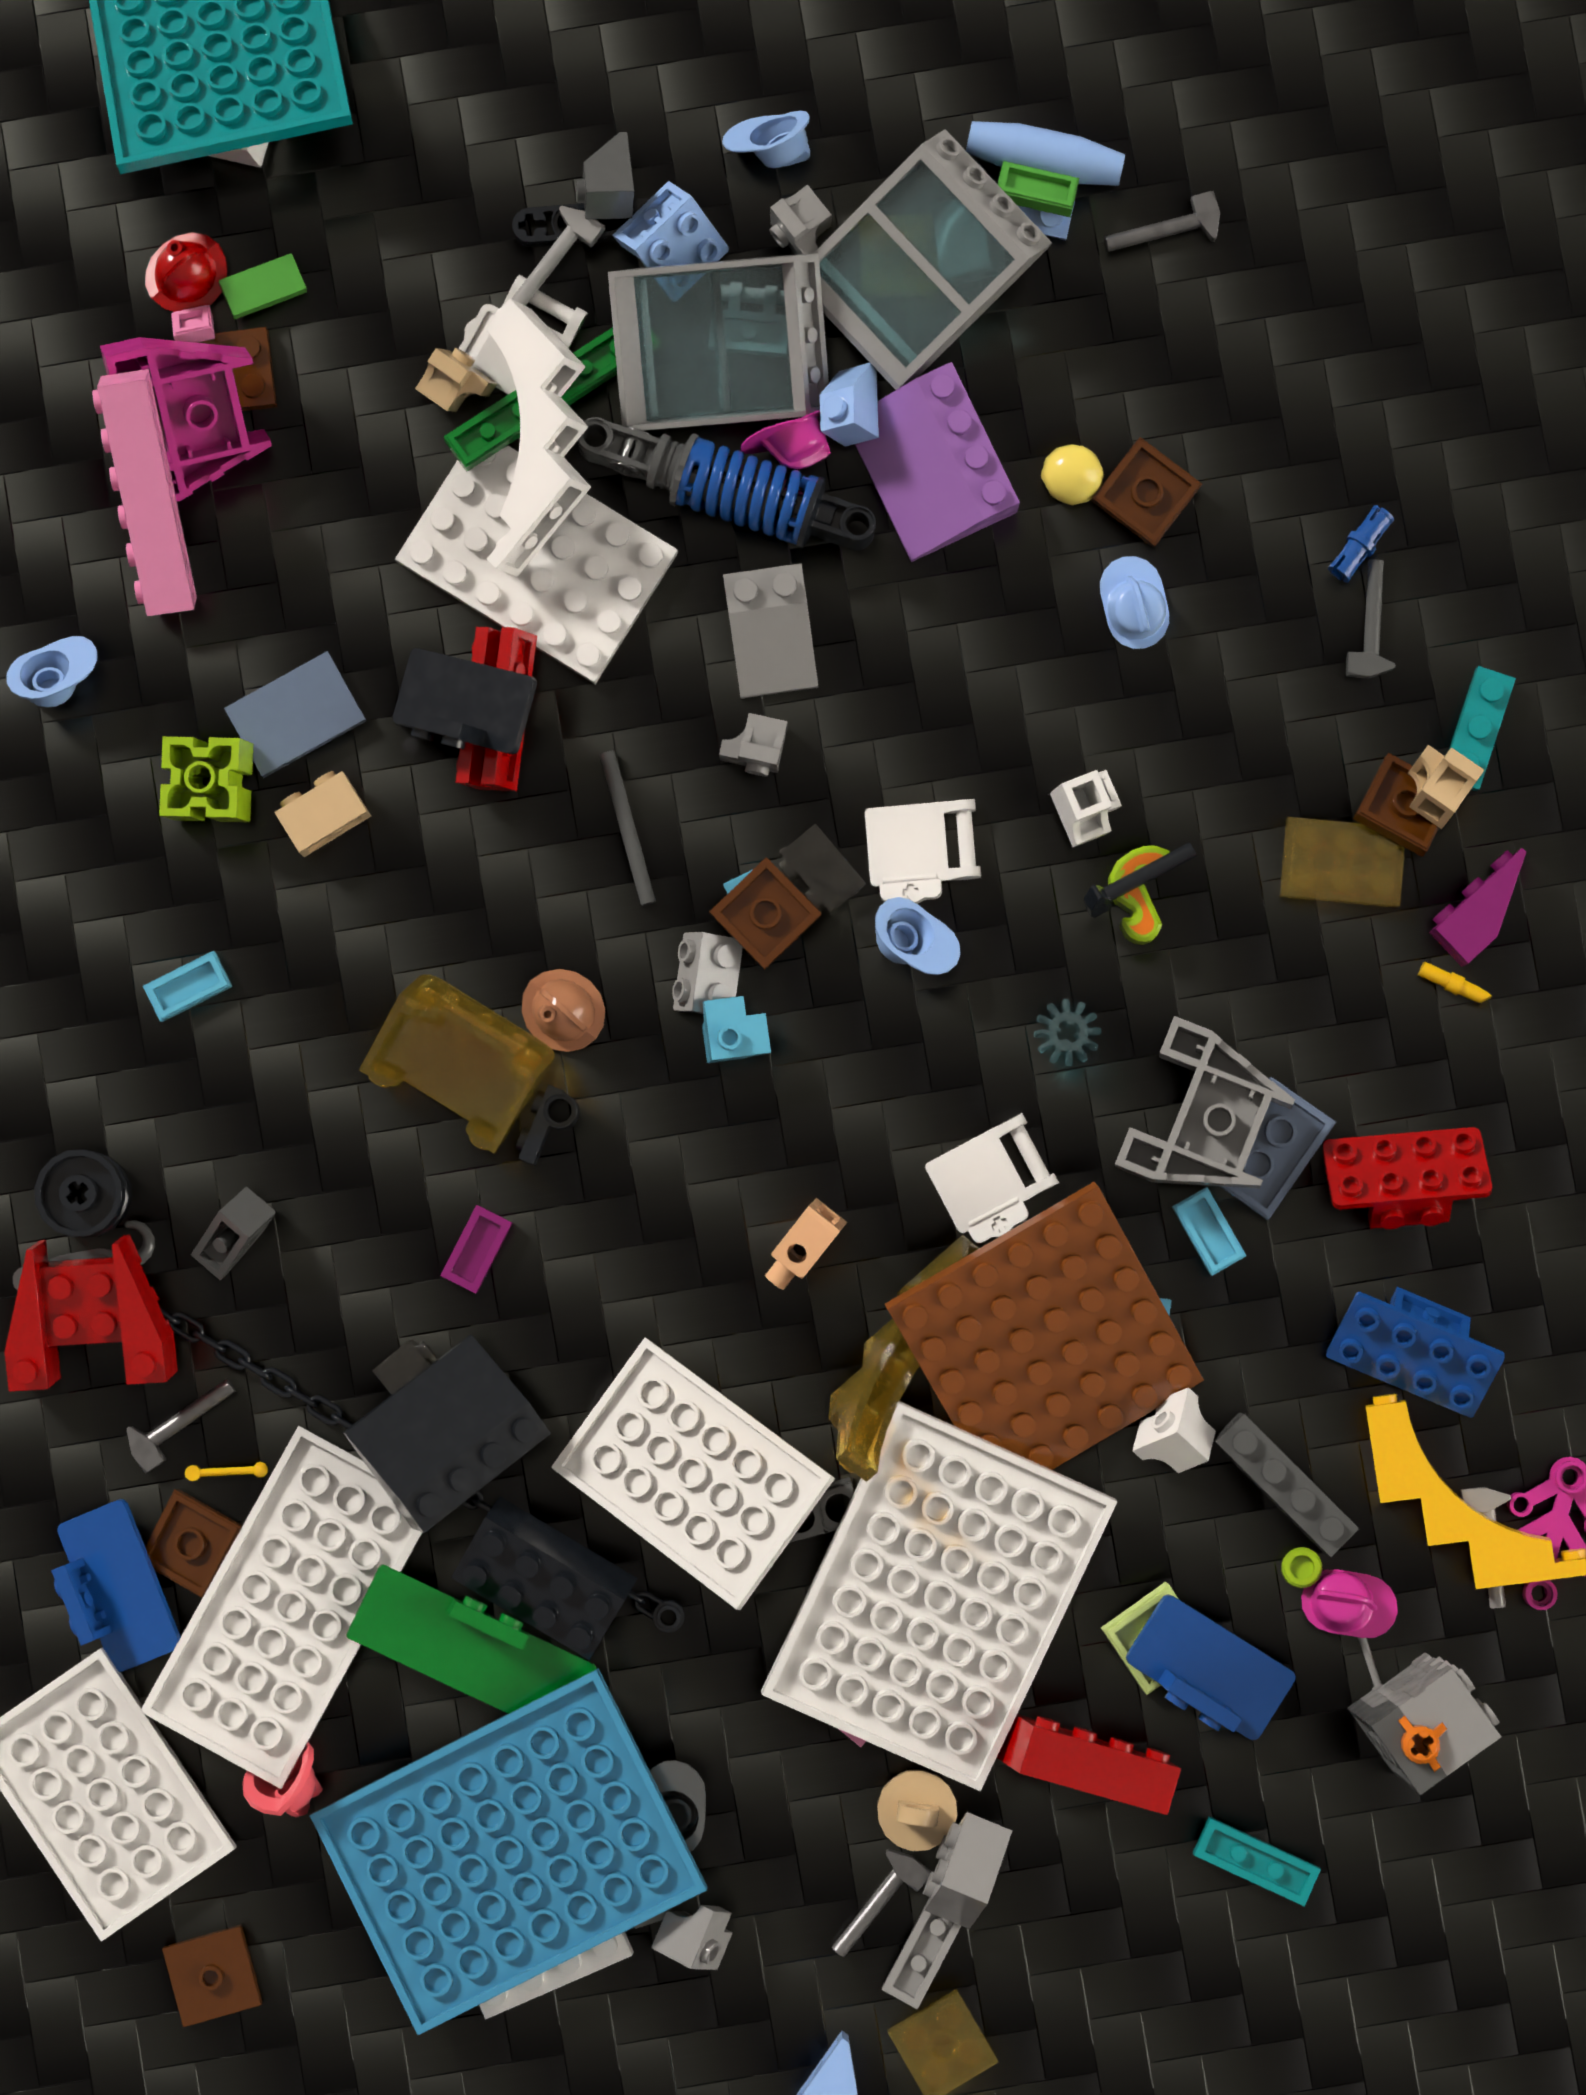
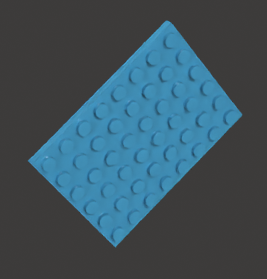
M599 1668L310 1815L417 2035L706 1891L708 1888Z

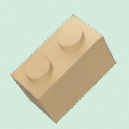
M330 771L314 781L315 788L303 795L300 792L291 794L280 802L282 808L274 812L296 849L303 857H306L371 817L343 771L338 774Z

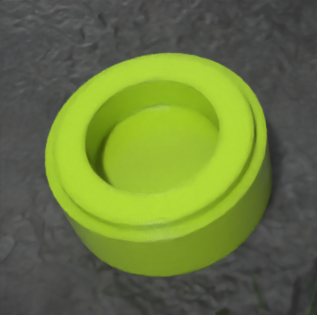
M1299 1547L1285 1555L1281 1563V1572L1285 1581L1291 1586L1307 1588L1319 1580L1322 1573V1562L1313 1550Z

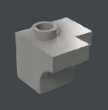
M806 185L791 197L781 198L770 207L772 227L769 231L782 248L788 245L795 255L811 254L818 249L816 245L818 237L831 227L832 214L811 188Z
M749 713L746 727L738 737L729 740L722 739L719 753L720 760L746 766L745 772L753 775L767 777L769 771L778 773L788 722Z
M701 1905L693 1915L685 1911L667 1910L651 1948L690 1969L718 1970L733 1933L726 1929L732 1913L719 1906Z

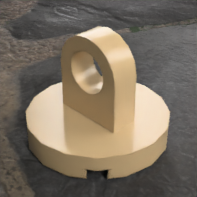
M924 1769L906 1770L897 1774L883 1787L877 1803L878 1821L885 1836L896 1846L910 1851H926L940 1845L944 1835L947 1836L952 1823H955L957 1819L956 1798L949 1785L937 1774Z

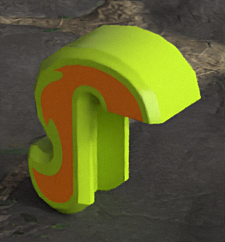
M1143 846L1130 851L1115 863L1108 877V885L1170 853L1169 850L1158 846ZM1144 884L1113 900L1115 905L1130 914V918L1124 917L1119 923L1123 936L1129 942L1144 945L1150 943L1158 935L1162 923Z

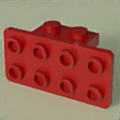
M1475 1127L1328 1139L1323 1143L1322 1152L1332 1205L1339 1210L1369 1207L1368 1220L1370 1229H1396L1401 1226L1420 1224L1435 1226L1440 1223L1449 1222L1453 1200L1484 1198L1490 1196L1492 1192V1182L1481 1132Z

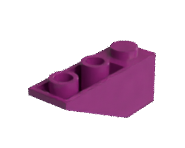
M1523 848L1516 851L1513 855L1506 850L1490 865L1494 872L1485 881L1477 877L1461 892L1466 898L1456 908L1448 904L1432 919L1437 926L1429 933L1461 967L1469 964L1498 937L1526 855V851Z

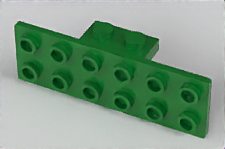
M384 1564L379 1565L346 1633L348 1639L507 1714L596 1670L595 1664L522 1630L521 1628L524 1623L505 1613H502L498 1619L486 1613L487 1605L478 1600L465 1596L462 1602Z

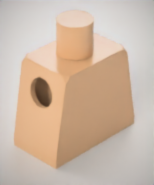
M816 1198L771 1253L777 1261L766 1273V1278L782 1290L787 1287L795 1275L803 1279L847 1224V1221ZM796 1244L805 1248L806 1254L804 1256L796 1254L793 1248Z

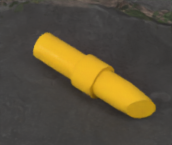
M1426 961L1423 962L1419 969L1418 976L1444 987V990L1456 996L1459 994L1477 1003H1482L1492 997L1484 989L1466 981L1465 977L1454 972L1449 973Z

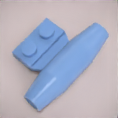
M972 121L966 147L968 154L1002 167L1003 161L1080 178L1078 184L1118 186L1125 159V154L1084 137L1021 123ZM1018 206L1045 236L1061 240L1067 239L1071 221L1070 217Z

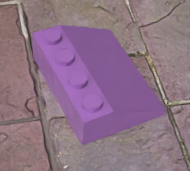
M952 362L912 380L878 401L879 438L857 443L855 446L911 562L1018 512L1020 502Z

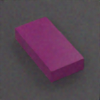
M476 1205L440 1276L477 1294L513 1222Z

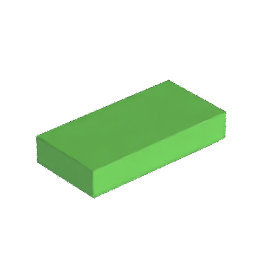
M1003 161L997 185L1018 206L1071 218L1080 178Z
M292 253L219 280V286L234 320L307 293V288Z

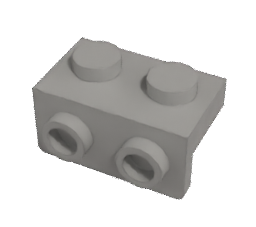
M705 932L684 933L683 940L678 948V959L680 961L678 976L672 989L674 1011L704 1014L703 1001L736 997L743 947L734 938Z

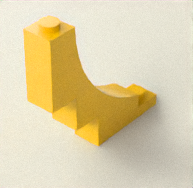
M1397 1394L1375 1396L1373 1397L1374 1404L1366 1405L1380 1503L1421 1498L1428 1546L1468 1541L1476 1589L1586 1575L1585 1548L1561 1551L1562 1558L1554 1559L1552 1541L1549 1537L1528 1534L1507 1527L1477 1511L1454 1493L1426 1458L1412 1427L1406 1400L1398 1401Z

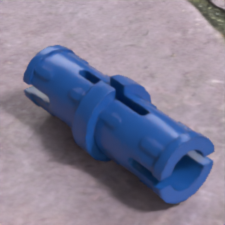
M1374 505L1358 529L1351 531L1347 536L1346 541L1348 542L1328 567L1330 573L1337 579H1342L1348 583L1365 558L1373 555L1376 550L1374 546L1390 524L1393 523L1394 517L1386 509H1380L1378 505Z

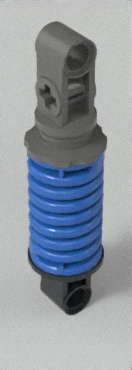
M591 417L584 420L588 428L578 439L579 452L585 460L613 469L628 477L646 480V487L655 489L659 486L661 489L670 491L669 504L672 506L677 505L681 507L687 504L695 512L705 508L706 513L710 517L720 515V518L725 522L734 519L737 526L743 527L748 524L752 531L756 532L762 529L767 536L776 534L779 540L794 544L799 549L804 548L810 536L854 551L867 548L873 541L876 520L872 511L867 507L825 494L826 477L811 475L807 478L802 476L800 471L793 470L789 478L785 479L787 468L784 465H778L774 474H770L773 467L771 461H762L758 470L756 469L758 458L750 455L747 457L745 465H743L744 454L739 450L734 451L731 460H728L730 449L724 445L719 447L717 455H713L715 444L712 441L700 438L699 435L694 433L685 444H680L677 441H673L672 436L663 434L661 438H657L642 430L624 427L599 417ZM592 434H601L606 438L605 443L599 447L589 446L585 440ZM853 521H860L866 525L868 530L862 535H854L848 531L846 526Z

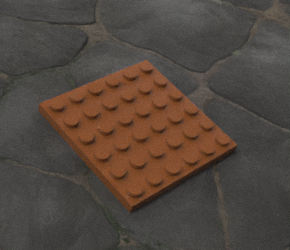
M1095 1182L1085 1186L884 1304L954 1426L1051 1470L1157 1409L1171 1394L1188 1387L1191 1389L1204 1381L1103 1193Z

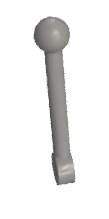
M1358 1638L1374 1684L1372 1690H1378L1384 1685L1381 1683L1367 1638Z

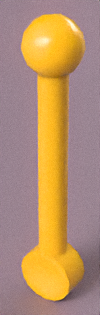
M257 1462L254 1466L205 1469H201L197 1465H191L186 1468L185 1477L189 1481H196L200 1477L247 1474H254L256 1477L262 1478L267 1475L268 1466L263 1462Z

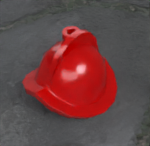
M191 232L175 236L161 245L151 257L146 269L145 286L151 299L164 309L173 312L212 305L222 293L219 280L227 277L226 256L219 243L207 235Z

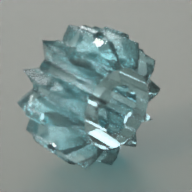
M1069 999L1062 1000V1013H1059L1056 1006L1050 1003L1046 1008L1053 1020L1043 1015H1038L1036 1018V1022L1047 1028V1030H1036L1033 1032L1034 1038L1047 1039V1042L1037 1048L1040 1054L1044 1053L1051 1047L1054 1050L1049 1058L1051 1064H1055L1060 1054H1064L1065 1067L1072 1066V1053H1075L1081 1063L1086 1062L1088 1058L1082 1046L1090 1051H1096L1098 1045L1087 1038L1088 1036L1095 1037L1101 1034V1028H1088L1087 1024L1097 1018L1096 1014L1090 1013L1083 1019L1080 1014L1083 1012L1085 1004L1079 1002L1076 1006L1074 1013L1070 1012ZM1063 1023L1067 1028L1071 1026L1076 1028L1077 1032L1073 1035L1076 1038L1075 1042L1071 1043L1068 1039L1061 1041L1058 1038L1057 1034L1061 1031L1060 1028H1057L1059 1024Z

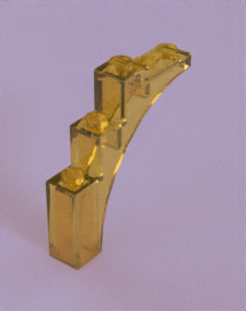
M962 1235L899 1290L897 1296L978 1250L979 1247ZM893 1319L864 1343L863 1367L830 1395L829 1420L838 1430L836 1460L839 1461L846 1471L855 1473L866 1482L878 1473L881 1449L897 1402L900 1401L919 1367L917 1360Z

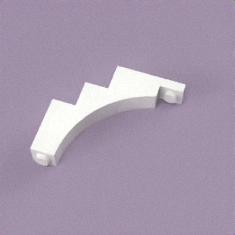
M509 299L504 306L497 310L493 320L485 329L499 346L513 376L520 411V443L513 481L499 514L511 530L499 539L496 548L488 556L487 560L496 569L518 577L589 491L591 486L564 458L588 428L584 421L561 398L584 370L585 366L531 308Z

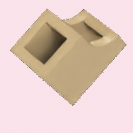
M435 348L427 361L428 367L415 389L446 411L457 412L463 401L470 395L478 394L489 397L497 383L474 368L472 365L475 360L462 350L455 348L451 352L450 350Z
M1428 745L1408 772L1417 785L1416 797L1409 807L1442 829L1456 812L1484 769L1452 747L1444 756Z

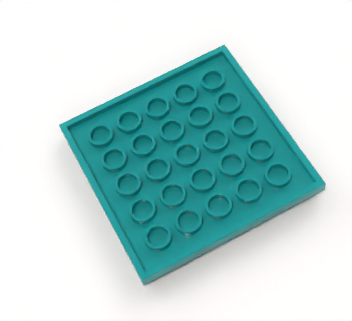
M89 0L116 165L120 174L353 124L329 0Z

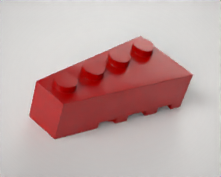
M1020 1714L1016 1715L997 1755V1759L1018 1773L1168 1815L1182 1769L1169 1761L1171 1755L1152 1748H1147L1145 1754L1133 1750L1134 1744L1111 1737L1110 1742L1097 1739L1096 1733L1086 1729L1074 1727L1073 1731L1061 1728L1059 1722L1037 1716L1036 1719Z

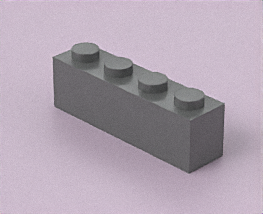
M1239 1412L1214 1437L1213 1443L1325 1555L1332 1557L1359 1530L1245 1414Z

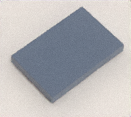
M328 651L224 708L240 738L254 744L253 762L263 778L367 721Z
M1269 1077V1079L1294 1098L1295 1101L1292 1109L1270 1101L1243 1169L1244 1173L1262 1179L1260 1189L1221 1187L1266 1220H1269L1336 1123L1272 1077Z

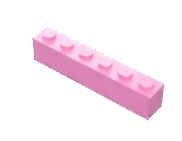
M149 369L101 376L97 389L92 391L93 403L96 413H103L106 428L101 429V439L105 453H112L114 467L109 468L110 481L113 491H120L123 505L118 506V517L121 528L128 529L131 543L126 544V553L129 566H136L139 580L134 581L137 603L145 605L147 616L194 610L197 595Z

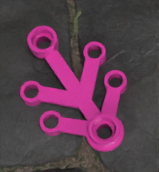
M1563 1457L1557 1460L1550 1469L1548 1480L1525 1493L1516 1492L1511 1494V1500L1507 1501V1508L1511 1514L1525 1517L1532 1512L1534 1505L1556 1495L1550 1512L1518 1529L1519 1531L1539 1536L1546 1533L1545 1537H1549L1552 1541L1554 1559L1558 1557L1562 1538L1569 1550L1585 1548L1586 1550V1544L1569 1516L1572 1500H1574L1586 1519V1464L1574 1457ZM1568 1469H1572L1575 1473V1480L1571 1484H1566L1562 1478L1563 1473ZM1519 1497H1523L1527 1502V1506L1522 1512H1517L1514 1509V1501ZM1585 1520V1522H1584L1585 1532H1586V1520ZM1551 1580L1525 1583L1522 1590L1523 1599L1526 1604L1537 1610H1547L1557 1600V1589ZM1537 1585H1541L1545 1590L1544 1597L1540 1600H1534L1531 1594L1532 1589Z

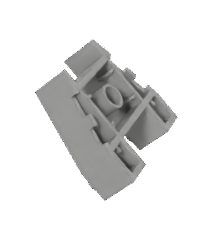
M1174 1016L1160 1050L1159 1058L1194 1071V1076L1168 1141L1166 1142L1129 1127L1115 1162V1168L1154 1183L1260 1189L1263 1180L1244 1173L1243 1169L1270 1101L1292 1109L1295 1099L1251 1065L1247 1059L1233 1050L1212 1030Z

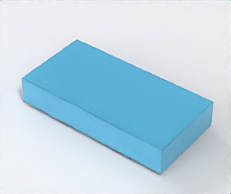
M214 950L143 985L161 1022L233 987Z
M1208 1187L1172 1206L1211 1276L1246 1257L1244 1250Z

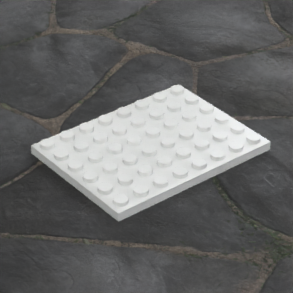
M897 1400L761 1690L762 1695L981 1791L1113 1513L1117 1500Z

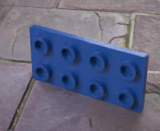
M1397 1287L1391 1297L1390 1304L1365 1293L1357 1292L1327 1349L1326 1356L1331 1360L1472 1418L1504 1361L1505 1353L1469 1338L1471 1317Z

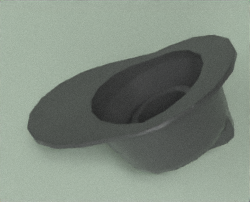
M677 1760L664 1761L653 1767L650 1772L691 1852L701 1841L705 1828V1784L699 1773L689 1764Z

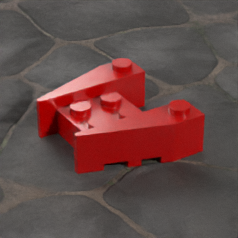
M123 1235L112 1244L113 1257L48 1261L46 1240H40L26 1250L4 1352L9 1392L45 1390L61 1379L58 1346L122 1342L127 1385L167 1382L178 1371L174 1331L169 1320L164 1318L157 1302L159 1298L154 1287L150 1286L140 1264L142 1260L130 1235Z

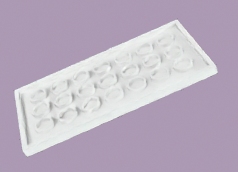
M297 1427L140 1710L141 1713L280 1789L287 1782L303 1749L310 1740L361 1644L348 1639L346 1633L379 1565L384 1564L402 1572L422 1535V1532L411 1528L363 1460L303 1427Z

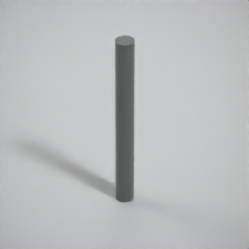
M615 751L603 752L599 756L641 906L655 903L656 899Z

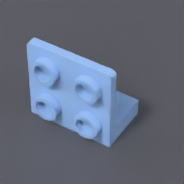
M670 181L662 186L632 215V218H629L613 234L620 246L638 257L646 268L717 262L729 251V247L694 198ZM705 273L653 278L668 298L676 302Z

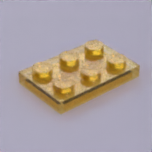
M1288 817L1286 819L1280 897L1398 908L1401 901L1405 847L1361 823Z

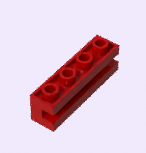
M476 627L475 639L472 645V662L532 677L537 635L515 627H502L501 631L491 627ZM524 734L519 751L513 755L466 743L464 750L460 749L459 758L456 763L457 774L455 783L479 790L517 791Z

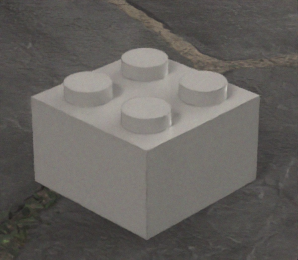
M968 1812L959 1824L953 1822L947 1836L944 1835L936 1854L939 1862L935 1871L930 1873L923 1891V1895L929 1897L925 1911L970 1929L988 1904L1012 1830Z

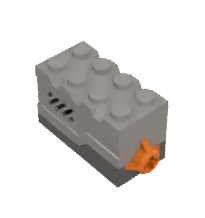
M1423 1653L1413 1660L1409 1667L1383 1684L1384 1686L1378 1690L1370 1691L1347 1708L1394 1775L1419 1795L1426 1792L1501 1738V1735L1495 1728L1500 1723L1498 1718L1485 1702L1482 1703L1478 1698L1475 1699L1470 1692L1476 1688L1461 1668L1458 1669L1454 1664L1451 1665L1447 1660L1444 1661L1440 1656L1432 1658L1427 1653Z

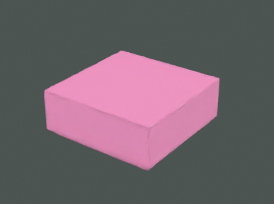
M210 305L171 313L175 341L197 343L215 339L213 314Z

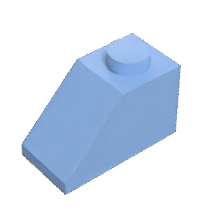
M866 363L838 371L819 395L821 432L845 447L879 438L877 371L871 363Z
M844 2031L840 2032L796 2095H858L848 2034Z

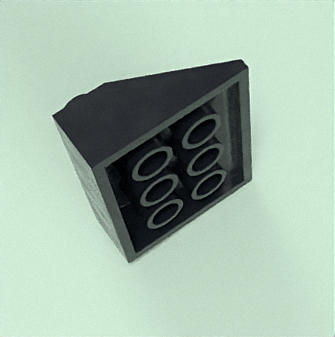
M472 1335L463 1339L343 1432L411 1528L422 1533L427 1532L551 1434L528 1400Z

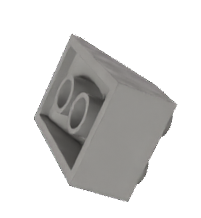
M802 563L723 574L740 698L818 688Z

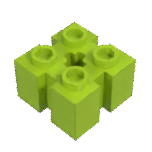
M163 736L161 768L171 771L170 784H161L159 816L174 821H205V817L220 822H250L252 791L242 788L243 775H252L254 744L241 738L209 737V743L195 737ZM211 774L209 784L207 786L203 785V778H208Z

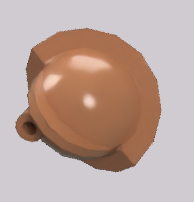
M556 969L542 972L529 981L523 993L522 1014L527 1029L538 1042L552 1050L570 1052L585 1048L597 1038L604 1026L605 1007L600 992L590 980L574 971Z

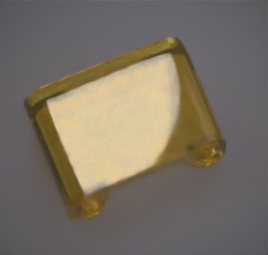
M423 974L399 994L359 1071L368 1075L374 1084L384 1088L397 1086L402 1081L407 1082L468 1120L466 1132L471 1143L480 1149L495 1153L501 1147L555 1058V1054L547 1044L436 976Z

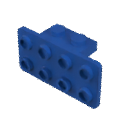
M119 1499L61 1523L58 1526L57 1532L69 1563L51 1571L55 1579V1590L58 1596L63 1599L69 1614L70 1628L74 1635L78 1637L80 1645L82 1646L100 1638L105 1652L119 1673L174 1651L181 1636L128 1503L124 1499Z
M1170 1594L1162 1597L1126 1655V1660L1131 1666L1157 1681L1168 1691L1165 1696L1167 1700L1183 1710H1186L1191 1705L1201 1712L1198 1719L1217 1731L1223 1725L1232 1732L1237 1731L1250 1740H1256L1261 1736L1296 1678L1292 1670Z

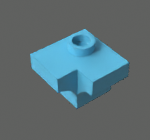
M743 996L702 1002L704 1013L702 1029L707 1063L744 1059L771 1053L766 1013L746 1015Z

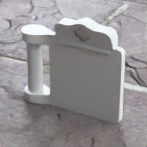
M521 275L517 276L502 306L509 299H512L527 278ZM538 290L529 303L567 324L563 334L552 328L550 329L569 349L588 312L579 307L573 310ZM485 304L481 307L477 317L466 325L464 341L459 349L475 360L472 365L474 368L497 383L495 388L509 395L516 390L512 373L499 346L485 329L493 320L499 308L491 304Z
M975 799L876 807L865 810L870 882L872 886L880 888V897L883 902L891 898L901 897L910 899L918 904L923 900L939 898L942 894L941 881L981 878V866H976L972 812L976 811ZM944 814H956L960 858L959 868L948 867Z
M1023 1113L931 1160L925 1165L926 1171L960 1233L968 1231L976 1243H984L991 1238L1000 1237L1012 1230L1017 1224L1027 1220L1029 1213L1024 1201L1059 1183L1054 1173L1049 1174L1024 1125L1027 1124ZM1008 1133L1011 1134L1036 1181L1026 1188L999 1139Z

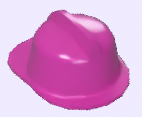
M820 410L805 415L802 418L766 427L748 437L741 444V451L746 454L769 451L780 464L793 469L810 467L827 458L830 454L826 435L820 429Z
M1338 1569L1324 1570L1315 1584L1304 1588L1301 1596L1302 1610L1308 1621L1317 1629L1328 1633L1358 1638H1375L1390 1629L1398 1613L1397 1599L1392 1589L1382 1579L1357 1572Z

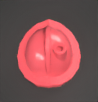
M309 1742L306 1744L282 1789L246 1771L242 1782L243 1796L251 1807L264 1814L281 1816L286 1812L297 1818L308 1813L311 1798L318 1796L323 1790L312 1768L314 1749Z

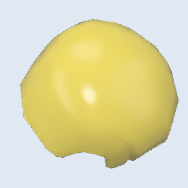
M1070 444L1056 448L1045 458L1041 478L1054 499L1073 506L1086 503L1094 497L1103 484L1104 473L1098 457L1091 450L1084 446Z

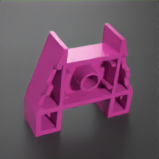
M142 337L100 346L107 375L149 369L177 502L193 494L192 491L210 480L213 482L225 475L223 472L246 459L248 461L272 446L271 440L264 429L246 432L232 371L233 368L253 364V359L245 347Z

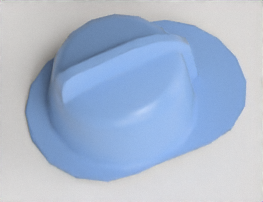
M799 110L781 115L750 118L730 128L723 136L722 144L727 150L732 152H754L768 168H779L800 163L810 157V148L805 131L810 116L806 111Z
M1126 556L1112 561L1104 570L1100 580V595L1112 636L1122 645L1132 649L1150 647L1165 635L1169 625V608L1162 580L1156 568L1142 558Z
M70 636L60 639L17 658L7 671V685L12 693L20 698L29 699L30 702L37 706L46 708L56 707L65 703L72 696L77 684L93 671L97 662V649L91 640L82 636Z
M901 897L891 898L879 906L875 916L876 942L885 958L894 963L908 964L925 974L933 975L947 973L957 965L961 955L960 943L954 932L944 923L910 899Z

